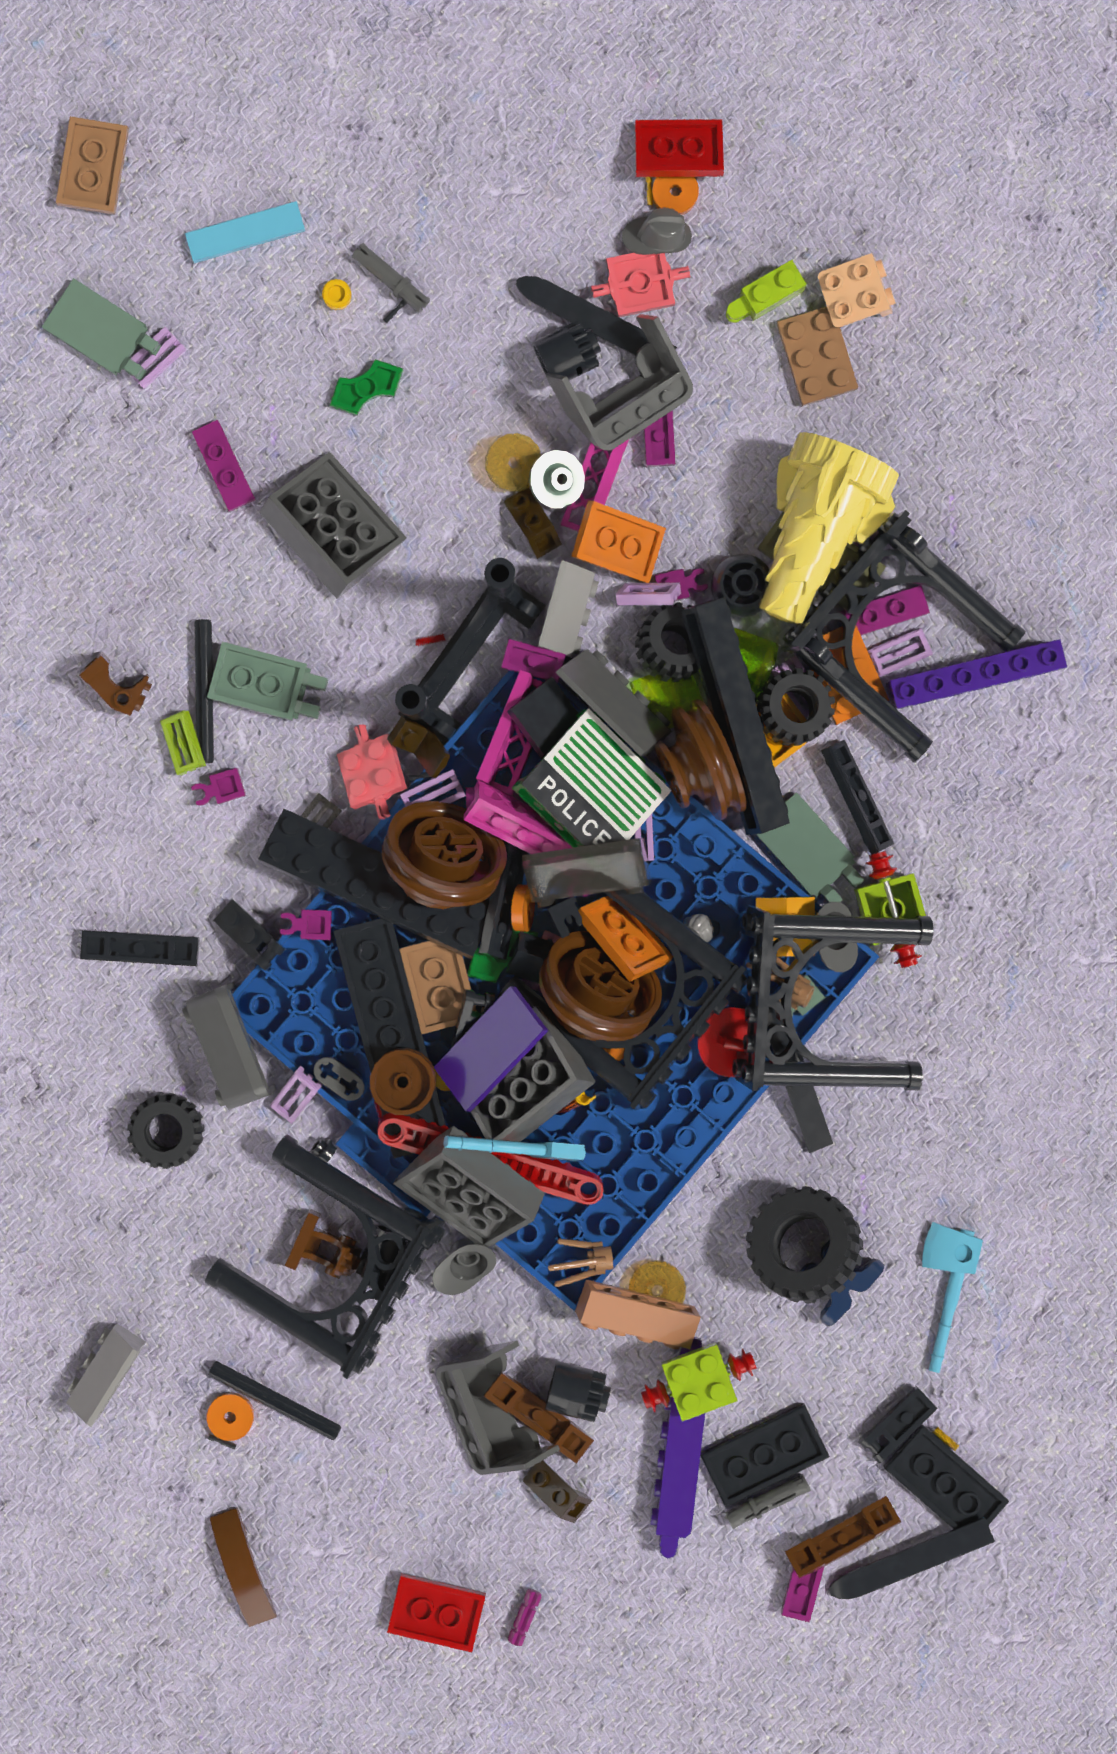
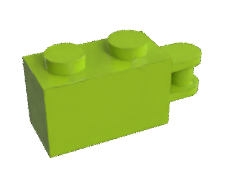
M793 260L788 261L742 288L739 294L740 298L730 303L727 307V320L731 323H737L751 316L752 320L755 321L803 293L807 284Z

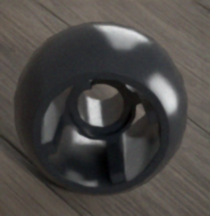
M736 554L724 559L715 569L711 580V591L714 600L725 597L733 616L749 617L756 615L762 611L759 606L769 582L765 581L770 570L769 567L758 557L749 554ZM737 567H745L750 569L739 570L735 574L730 571L731 569ZM755 573L761 580L762 591L756 589L758 586V579ZM739 577H747L751 581L752 586L749 591L738 589L736 580ZM724 579L731 580L730 590L733 593L731 599L724 591ZM751 595L756 600L745 605L735 602L737 598H748Z

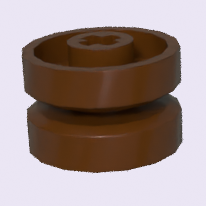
M396 1048L385 1053L376 1062L370 1075V1091L375 1102L383 1110L395 1115H410L421 1110L430 1101L436 1087V1072L432 1062L422 1052L412 1048ZM399 1077H406L408 1085L399 1086L397 1084Z

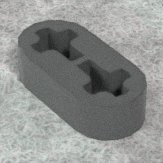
M323 1057L316 1062L314 1066L315 1077L343 1099L353 1101L363 1094L365 1090L363 1079L333 1057ZM332 1063L334 1065L332 1070L339 1077L337 1079L331 1075L326 1076V1078L321 1075L323 1070L320 1068V1065ZM341 1078L347 1082H351L353 1079L358 1082L356 1087L359 1089V1092L347 1094L345 1092L347 1087L340 1082Z

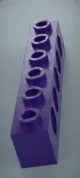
M1061 639L893 679L886 682L890 703L898 710L1067 668Z

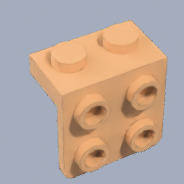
M872 253L821 271L818 274V280L832 323L837 328L876 314L884 317L893 313L891 305L896 304L891 288L885 289L882 280L883 277L887 276L882 260L876 261Z

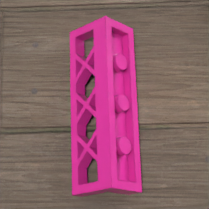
M629 439L612 449L610 456L607 450H595V446L592 442L590 443L582 468L584 475L588 468L591 475L585 477L584 482L594 479L598 490L595 496L586 500L581 493L580 503L574 505V502L572 505L567 506L560 526L579 532L580 525L568 521L572 510L584 506L586 509L588 500L603 505L606 504ZM603 451L608 460L606 468L595 473L590 460L592 456ZM603 474L602 479L599 483L597 476Z
M520 670L476 777L478 781L480 780L510 796H513L515 792L512 787L522 775L532 746L528 740L525 744L523 739L525 736L520 732L507 711L527 696L532 686L537 688L543 683L533 679L530 673ZM515 729H516V732H517L518 735L512 737V735H513V733H514V731H515ZM520 740L524 748L522 755L510 760L506 752L508 745ZM504 756H505V759H506L507 762L501 764V763H502V760H503V758H504ZM518 763V765H517V767H516V769H515V771H514V768H513L512 765ZM507 767L510 768L513 775L509 787L494 782L497 772Z
M480 780L474 786V800L464 813L465 821L566 872L578 853L531 806Z

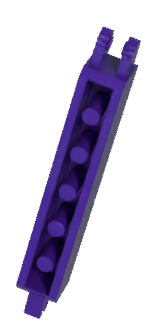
M694 1337L690 1349L681 1347L679 1355L701 1348V1338ZM670 1394L668 1408L664 1406V1410H668L667 1421H662L660 1438L665 1439L664 1450H658L657 1467L661 1468L660 1479H655L653 1496L658 1497L657 1508L651 1509L650 1525L655 1526V1534L660 1535L659 1549L661 1556L667 1559L674 1558V1555H676L679 1538H686L692 1532L705 1413L682 1421L674 1398L670 1397Z

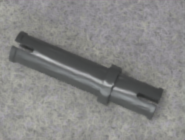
M365 243L359 245L361 249L357 248L352 258L393 291V296L397 299L402 298L418 314L423 311L422 307L426 308L430 298L413 286L410 278L401 276L369 249Z
M801 1474L755 1498L753 1496L747 1498V1502L726 1511L725 1514L732 1529H735L749 1520L762 1518V1514L810 1492L811 1489L804 1475Z

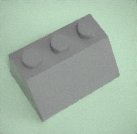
M561 561L538 647L566 654L565 658L570 660L573 653L579 655L583 637L578 636L581 625L587 626L591 612L590 609L586 608L589 597L595 598L599 583L594 580V572L570 562Z
M116 1324L112 1330L109 1328L105 1329L97 1342L102 1345L96 1355L92 1352L82 1366L86 1370L81 1379L75 1377L67 1390V1393L70 1394L66 1402L67 1405L90 1427L100 1417L146 1341L119 1324Z

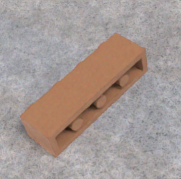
M590 1280L585 1281L575 1310L580 1323L589 1329L597 1330L598 1327L609 1329L611 1333L618 1336L629 1334L647 1343H652L654 1340L662 1342L665 1346L672 1349H680V1347L690 1349L701 1318L695 1306Z

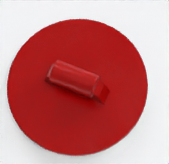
M729 1007L724 1008L719 1015L713 1013L707 1022L710 1024V1027L700 1039L698 1038V1050L702 1061L711 1071L721 1076L735 1077L732 1072L733 1060L737 1059V1051L744 1052L743 1038L744 1035H747L748 1023L745 1021V1009Z

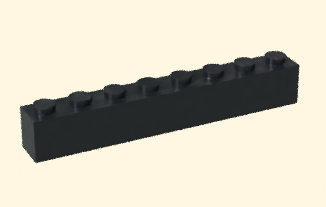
M724 597L682 609V616L710 712L727 742L743 785L746 809L740 812L746 835L763 834L790 823L788 807L782 797L780 780L773 766L772 752L767 745L763 731L764 724L758 714L755 703L756 697L750 686L747 675L748 669L741 655L739 638L735 633L731 620V610L726 603V599Z

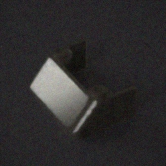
M645 838L521 856L531 902H537L538 907L556 905L555 899L626 889V895L644 892L643 886L652 885Z

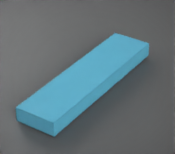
M295 201L185 233L195 264L305 232L306 230L298 203Z

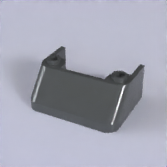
M644 314L636 316L649 342L642 346L635 356V364L640 376L597 404H594L587 393L574 391L567 376L554 373L546 375L566 415L592 444L599 449L612 450L686 402L692 395V381L657 316Z
M235 982L185 1001L186 1007L182 1008L187 1023H193L218 1086V1089L215 1090L218 1103L221 1107L226 1106L228 1110L269 1096L277 1090L275 1084L268 1087L230 989L236 987Z
M518 1341L490 1345L449 1361L436 1370L437 1381L469 1463L474 1471L480 1475L527 1470L560 1450L558 1445L540 1447L539 1438L535 1431L526 1426L518 1427L514 1415L509 1412L506 1413L484 1397L485 1392L498 1377V1374L504 1372L507 1368V1356L505 1353L519 1346Z

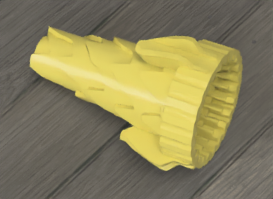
M799 432L790 454L782 458L778 465L776 509L784 512L779 524V528L782 530L774 547V561L765 579L769 584L760 603V609L772 617L787 623L797 625L803 623L817 589L820 585L823 586L831 568L835 569L839 564L847 543L852 544L855 541L863 544L893 512L895 504L891 494L899 475L892 467L861 450L839 441L813 433Z

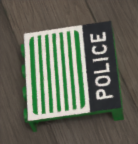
M587 708L578 712L576 715L578 719L535 768L526 777L519 779L512 789L589 865L597 870L609 864L671 790L665 785L666 781L660 774L652 772L645 765L646 761L635 751L632 752L624 744V739L615 731H611L595 711L593 712Z

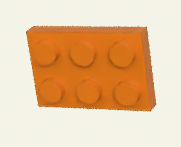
M588 500L571 557L642 583H650L666 528L601 503Z
M843 626L823 634L824 640L828 643H836L843 640ZM855 626L852 638V655L855 666L861 677L883 698L890 701L859 630ZM842 647L830 650L833 657L845 667ZM814 672L813 676L817 678L819 675ZM825 680L822 682L824 687L829 685ZM830 686L832 690L828 692V695L835 698V703L831 705V708L835 709V713L832 716L835 725L861 714L858 709Z
M609 896L585 905L578 910L584 927L629 982L668 964L673 958V955L653 931Z

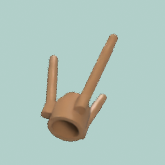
M777 957L776 963L783 970L789 967L788 964ZM748 962L746 966L752 969V964ZM771 973V980L777 984L779 980L784 982V979ZM800 974L797 977L792 993L791 1008L797 1010L798 1006L805 1008L815 990V987L810 985L811 981Z
M558 1239L557 1243L560 1245L593 1249V1251H587L588 1259L548 1266L549 1271L589 1266V1269H591L556 1281L554 1283L555 1287L567 1285L594 1275L605 1274V1270L613 1269L611 1246L603 1247L602 1241L585 1242Z

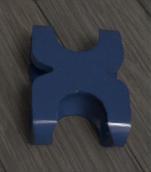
M830 1239L821 1248L820 1255L822 1260L828 1252ZM870 1259L861 1267L854 1268L853 1271L856 1273L853 1281L848 1279L843 1284L846 1288L841 1293L836 1291L831 1293L832 1298L828 1300L820 1313L821 1322L825 1326L834 1325L850 1309L852 1299L849 1290L857 1292L866 1291L882 1274L884 1264L879 1259ZM808 1263L800 1271L812 1269L818 1264Z

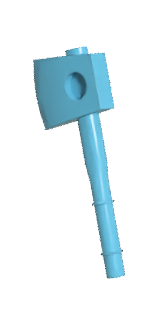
M445 1136L443 1142L445 1148L489 1151V1153L523 1154L546 1159L579 1161L584 1160L586 1154L584 1145L556 1142L526 1143L463 1136Z
M932 1222L925 1240L922 1267L950 1271L944 1296L943 1311L940 1323H938L939 1328L928 1369L932 1372L940 1373L965 1273H976L983 1240L975 1237L974 1231L963 1228L959 1231Z

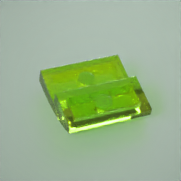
M647 675L629 683L634 694L639 690L650 701L647 705L648 708L655 714L660 711L670 720L671 724L668 726L670 729L674 728L672 709L682 707L685 711L691 710V701L695 699L703 701L693 675L687 680L682 678L679 682H672V678L664 682L661 681L660 675H657L655 678Z

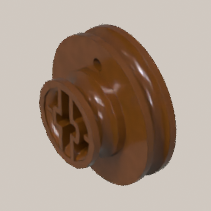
M695 699L691 701V710L685 711L682 707L672 709L676 743L671 747L666 746L662 741L656 743V754L665 780L679 806L682 809L689 807V798L692 795H698L705 802L712 815L720 821L727 817L728 808H733L737 813L746 809L745 793L735 761L715 718L702 700Z
M425 801L404 807L392 818L382 845V859L390 876L417 903L437 909L469 906L487 899L497 888L507 861L505 844L502 839L465 821L464 813L467 810L466 808L446 802Z
M576 931L569 933L564 938H559L552 946L539 971V985L542 995L552 1009L557 1021L568 1032L582 1039L593 1041H624L632 1039L646 1029L661 1003L662 990L655 971L629 982L588 931Z

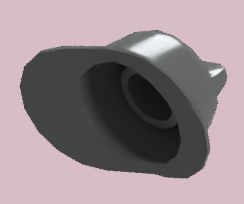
M666 207L652 211L649 216L632 220L622 232L624 246L631 252L643 255L681 252L689 246L692 238L690 227L685 223L684 216L674 209Z
M840 902L824 904L815 914V916L852 917L847 906ZM836 943L819 950V954L823 963L829 969L835 972H845L856 963L858 945L857 943Z
M469 1238L457 1240L451 1246L448 1256L434 1269L432 1276L433 1285L439 1292L446 1295L463 1293L494 1269L496 1255L487 1246L476 1244Z

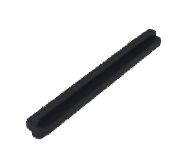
M198 619L194 622L196 735L205 764H210L214 762L213 700L207 698L213 677L212 622L208 619Z
M215 1361L209 1370L208 1375L215 1380L331 1440H335L341 1430L339 1424L218 1361Z

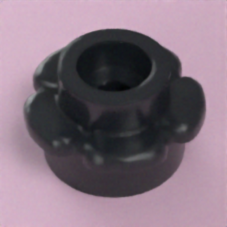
M319 1139L313 1145L310 1152L328 1162L335 1154L337 1147L332 1144L331 1139H326L325 1141Z

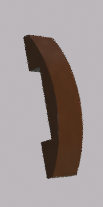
M503 1372L498 1375L484 1394V1397L506 1413L509 1412L552 1443V1445H558L559 1451L576 1464L594 1441L591 1436L565 1415L545 1410L546 1401Z
M885 1496L812 1539L808 1538L785 1551V1554L800 1579L871 1542L900 1524L901 1520L888 1497Z
M238 1507L211 1516L210 1522L225 1572L248 1626L251 1627L276 1618L277 1614L268 1589L264 1587L246 1538L247 1532Z

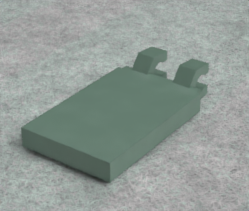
M74 278L42 325L44 330L112 374L117 375L121 370H124L139 381H141L147 371L130 359L136 347L139 345L155 356L162 347L159 345V342L146 334L148 331L146 324Z
M222 641L207 698L293 721V718L298 719L299 714L318 719L321 710L320 706L302 701L307 686L326 691L328 680L325 677L310 674L311 669L307 668L308 665L306 663Z
M796 792L785 802L788 807L790 823L766 833L755 835L810 896L814 894L818 897L821 894L828 903L841 902L843 899L830 885L841 875L854 888H857L864 879L852 867L856 863L853 860L855 858L854 855Z

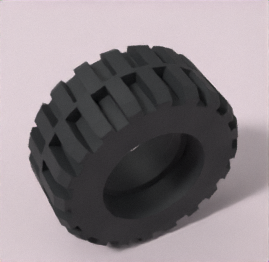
M803 1186L801 1190L790 1187L786 1188V1194L781 1195L779 1192H776L770 1197L773 1200L767 1205L763 1202L758 1207L762 1211L758 1218L752 1216L749 1224L753 1226L752 1232H747L746 1241L750 1243V1248L746 1249L747 1257L752 1261L751 1268L754 1273L760 1277V1281L781 1297L797 1303L799 1301H804L806 1304L815 1303L816 1299L826 1301L832 1298L831 1293L835 1291L841 1293L846 1288L843 1284L848 1279L853 1281L856 1276L853 1270L856 1265L860 1266L862 1257L859 1255V1251L863 1249V1240L859 1236L861 1229L854 1220L853 1214L836 1197L831 1196L824 1190L819 1189L817 1191L809 1186ZM804 1219L818 1220L825 1225L830 1235V1245L826 1256L817 1266L806 1271H794L788 1268L780 1256V1244L785 1232L798 1221Z

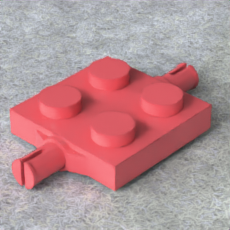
M630 253L606 258L609 273L608 283L591 286L593 298L610 294L615 302L618 317H624L675 306L672 290L675 280L690 278V271L688 266L671 269L666 261L665 253L649 255Z
M358 725L359 727H354L358 744L337 754L350 807L356 810L368 804H375L378 819H386V817H390L386 800L393 794L407 789L396 747L387 740L390 734L387 733L375 739H369L366 725Z

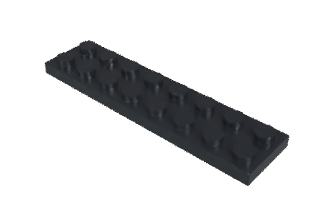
M283 809L258 858V863L471 960L473 959L482 939L489 901L483 900L474 905L447 909L430 908L417 903L390 876L384 865L381 852Z
M380 918L334 930L370 1072L372 1073L374 1065L385 1053L396 1048H412L422 1052L428 1058L394 925ZM401 1076L397 1084L399 1086H407L408 1079ZM436 1087L430 1101L421 1110L404 1116L418 1120L422 1118L428 1123L435 1122L438 1126H446ZM380 1107L382 1117L390 1113ZM389 1123L385 1126L386 1133L391 1136L397 1135L401 1131V1127L396 1123ZM390 1146L393 1159L413 1154L412 1152Z

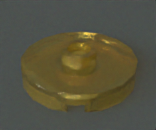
M520 433L503 435L489 446L485 456V470L489 479L498 488L508 492L525 490L530 487V470L534 461L541 456V451L530 437ZM510 458L516 460L517 465L515 468L509 466Z
M652 1260L634 1270L629 1279L628 1290L683 1303L686 1285L682 1274L676 1266L667 1261ZM656 1285L663 1288L662 1293L659 1295L652 1293V1288Z

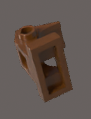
M103 652L80 671L79 676L112 709L131 716L133 710L140 711L146 698L145 695H142V691L144 689L149 692L152 686L151 683L147 682L149 679L148 674L133 686H118L109 676L110 659ZM126 694L129 699L126 702H121L118 699V695Z
M310 1209L285 1266L296 1270L301 1258H306L326 1267L324 1272L332 1277L340 1279L341 1275L351 1276L360 1263L361 1258L359 1256L363 1249L355 1246L357 1241L347 1235L341 1234L340 1237H337L317 1228L316 1225L321 1213ZM322 1240L338 1247L333 1260L317 1253Z

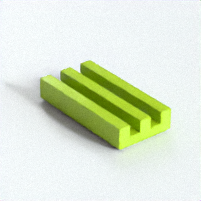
M183 710L161 720L160 723L176 774L182 776L187 774L188 771L192 772L198 767L206 766L189 711ZM171 723H174V726H175V729H176V732H177V736H178L177 740H176V737H175V734H174V731H173V728H172V724H171ZM179 747L182 749V752H183V755H184V758H185V761H186V765H185V766H184V763H183V760H182V756H181Z

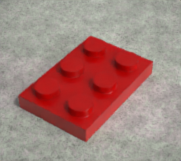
M722 119L635 120L636 177H723Z
M401 1573L387 1633L472 1653L486 1593Z

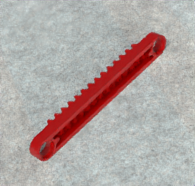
M392 1113L385 1114L378 1122V1136L384 1144L419 1155L437 1136L449 1129L445 1125L438 1126L435 1122L428 1123L422 1118L418 1120ZM389 1123H396L401 1127V1131L399 1134L391 1136L384 1131V1128ZM465 1132V1134H466L469 1138H479V1139H482V1138H481L480 1136H478V1135L474 1137V1136H471L470 1133ZM491 1153L500 1161L509 1165L523 1178L531 1181L542 1192L586 1205L597 1203L603 1196L604 1189L601 1178L593 1172L573 1167L570 1163L566 1162L563 1164L557 1159L535 1158L523 1154ZM586 1182H592L597 1186L596 1191L589 1195L582 1193L580 1188Z

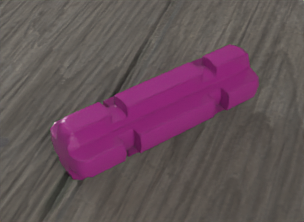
M528 1589L524 1596L525 1602L521 1604L513 1623L514 1628H511L508 1642L515 1646L523 1645L526 1637L525 1632H528L536 1613L535 1607H538L542 1598L541 1593L537 1590Z

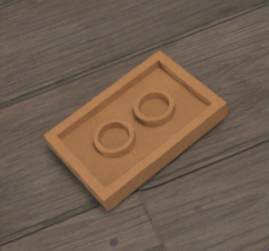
M70 116L56 198L58 206L115 215L129 134L128 126Z
M827 307L777 322L778 331L802 407L858 389L841 329L833 325Z
M432 941L400 948L421 1033L425 1034L455 1026L461 1009L464 990H471L463 956ZM473 1005L472 1011H477L475 1005Z

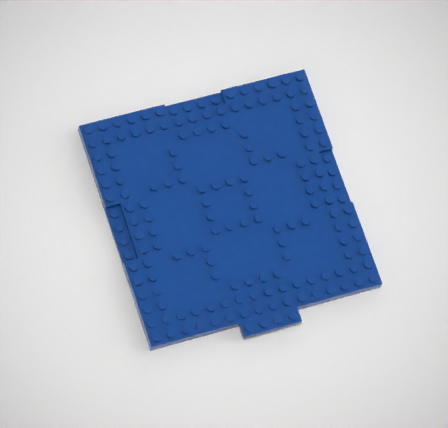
M509 670L444 746L450 754V758L446 767L441 770L438 776L453 769L465 795L466 787H474L478 782L476 777L519 674L517 672ZM533 677V679H536V680H538V681H541V682H544V681H545V680H543V679ZM559 682L557 683L577 712L588 708ZM604 721V724H605L611 731H614V730ZM515 729V731H514L512 737L518 735L517 732H516V729ZM518 740L508 745L506 752L510 760L522 755L524 748L521 741ZM625 741L624 744H625L632 752L635 751V750ZM533 747L520 779L526 777L541 761ZM504 756V758H503L501 764L507 762L506 759H505V756ZM642 756L646 761L645 765L652 772L660 774L665 779L662 770L646 756ZM518 763L512 765L513 768H514V771H515V769H516ZM507 767L498 771L494 782L509 787L513 777L510 768ZM434 778L416 779L405 792ZM448 778L409 797V800L413 802L452 783V780ZM454 788L429 801L440 802L458 792ZM670 792L652 813L654 860L624 862L623 846L610 862L617 866L619 873L682 923L686 917L691 915H706L711 920L713 926V937L707 943L739 968L741 965L748 971L746 977L748 978L751 976L752 969L748 968L746 964L749 962V949L753 946L754 938L745 935V930L742 928V917L747 911V905L756 907V898L809 896L722 821L717 820L694 797L691 796L689 798V807L682 809L672 792ZM466 796L450 804L466 808ZM401 797L389 810L390 817L382 819L361 844L382 853V845L392 818L399 810L406 807ZM646 821L641 825L642 855H647ZM635 833L630 838V856L636 855ZM528 853L522 884L532 885L534 889L535 911L530 931L538 932L539 938L542 937L545 930L561 937L547 908L575 896L577 900L575 905L579 910L581 907L607 895L590 883L592 876H586L585 879L589 885L587 897L583 896L584 888L580 884L574 885L572 895H568L567 886L573 880V875L565 874V871ZM320 891L305 910L332 911L331 940L301 939V931L299 930L291 935H282L278 942L285 947V951L280 956L278 954L271 961V967L267 971L257 965L232 995L247 1033L294 1073L301 1066L305 1069L303 1073L306 1076L309 1073L313 1075L314 1078L312 1080L317 1083L318 1079L314 1074L316 1062L323 1057H333L363 1079L365 1090L358 1099L353 1101L343 1099L324 1084L318 1090L322 1097L353 1122L337 1141L336 1145L408 1207L427 1217L431 1212L429 1209L393 1184L395 1179L419 1154L413 1153L393 1159L390 1146L384 1144L379 1139L378 1122L380 1118H378L375 1100L370 1091L371 1072L334 935V930L380 918ZM815 902L816 914L822 907ZM570 915L573 920L571 924H568L566 919L564 920L569 933L588 931L583 924L581 926L577 925L572 915ZM393 924L399 948L430 941ZM656 935L664 944V946L669 950V952L672 954L668 945L658 935ZM857 943L858 956L856 963L845 972H835L829 969L823 963L819 951L803 966L799 974L802 977L806 974L825 997L803 1016L797 1010L793 1012V1024L803 1045L806 1044L880 957L866 944ZM680 951L685 973L695 969L702 970L700 966ZM463 956L468 975L471 959ZM794 956L779 957L789 966L795 960ZM674 957L668 964L654 970L661 985L662 998L658 1010L643 1032L660 1019L671 1002L677 977ZM776 963L777 968H778L779 970H783V969ZM506 967L500 973L496 983L468 976L471 990H474L475 994L495 993L496 1002L499 993L514 975L506 973ZM701 976L688 979L684 983L685 996L693 1001L699 1000L708 988L706 979ZM712 978L715 990L716 987L720 984V982H718L715 978ZM772 980L770 981V992L774 991L778 986ZM747 984L738 994L735 991L731 995L728 994L725 999L729 1003L725 1008L737 1007L745 1009L749 1005L750 996L747 992ZM534 990L537 994L544 998L541 992ZM680 999L678 1006L682 1007L680 1012L681 1024L685 1027L701 1006L690 1007ZM476 1006L477 1011L481 1012L482 1006ZM671 1017L670 1020L665 1024V1026H666V1025L674 1026V1025H673V1022H672V1017ZM456 1025L422 1034L427 1055L433 1067L449 1052ZM667 1033L658 1038L655 1034L649 1039L654 1040L659 1045L661 1057L676 1039L677 1035ZM697 1036L689 1043L692 1049L683 1061L680 1062L677 1059L670 1067L673 1073L663 1085L659 1082L657 1083V1088L654 1090L657 1096L647 1109L642 1107L639 1110L633 1109L630 1106L631 1102L589 1069L595 1083L584 1092L588 1097L596 1095V1098L588 1105L576 1103L568 1108H562L520 1141L526 1143L556 1142L584 1145L586 1151L584 1160L559 1161L563 1164L567 1162L573 1167L593 1172L601 1178L604 1191L602 1198L597 1203L591 1205L545 1193L534 1221L495 1243L573 1311L576 1310L585 1281L590 1280L602 1283L612 1270H605V1274L594 1275L567 1285L555 1287L554 1283L556 1281L591 1269H589V1266L549 1271V1265L588 1259L587 1251H593V1249L560 1245L557 1243V1240L602 1241L603 1247L611 1246L614 1269L770 1086L763 1085V1087H758V1091H752L735 1080V1077H725L711 1071L700 1057ZM647 1043L633 1046L631 1063L637 1068L647 1066L654 1056L653 1048ZM770 1045V1051H771V1053L774 1055L773 1050H772L771 1045ZM623 1058V1059L620 1060L619 1062H620L622 1065L625 1066L624 1058ZM332 1063L320 1065V1068L323 1070L321 1074L323 1077L326 1078L328 1075L336 1079L339 1077L338 1074L333 1072L332 1068L334 1065ZM648 1073L636 1074V1076L643 1080ZM341 1078L340 1082L347 1087L345 1090L347 1094L359 1092V1089L356 1087L358 1083L356 1080L353 1079L351 1082H347ZM436 1087L446 1126L448 1128L454 1126L464 1133H470L471 1136L475 1137L478 1135L485 1139L472 1113L463 1109L451 1091H443ZM586 1182L581 1186L580 1190L582 1193L589 1195L596 1191L597 1186L592 1182Z

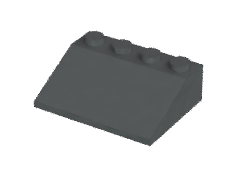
M330 451L270 495L259 511L336 599L356 585L407 539Z
M586 649L559 668L556 673L640 756H649L655 750L656 743L663 741L672 732L668 727L671 724L670 720L660 711L655 714L647 706L650 701L639 690L634 694L626 686L630 681L619 670L613 673L606 666L609 662L608 659L597 649L594 652Z
M535 1006L532 1009L549 1031L471 1111L485 1139L522 1141L595 1083L582 1057L539 1006Z
M454 1126L437 1136L393 1183L471 1241L487 1247L492 1246L533 1222L545 1195L531 1181L523 1178L509 1165L489 1153V1151L445 1148L443 1144L445 1136L468 1137L463 1131L458 1130Z

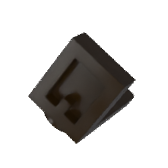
M528 487L504 500L506 508L523 532L537 559L562 545L552 522Z
M403 715L387 738L391 745L413 753L429 776L435 779L441 770L446 767L450 758V754L430 726L411 720Z
M544 1460L535 1464L523 1478V1482L559 1518L572 1523L577 1521L593 1501L585 1493L573 1489Z

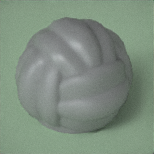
M695 914L683 920L687 927L706 942L712 939L713 926L711 920L706 915Z

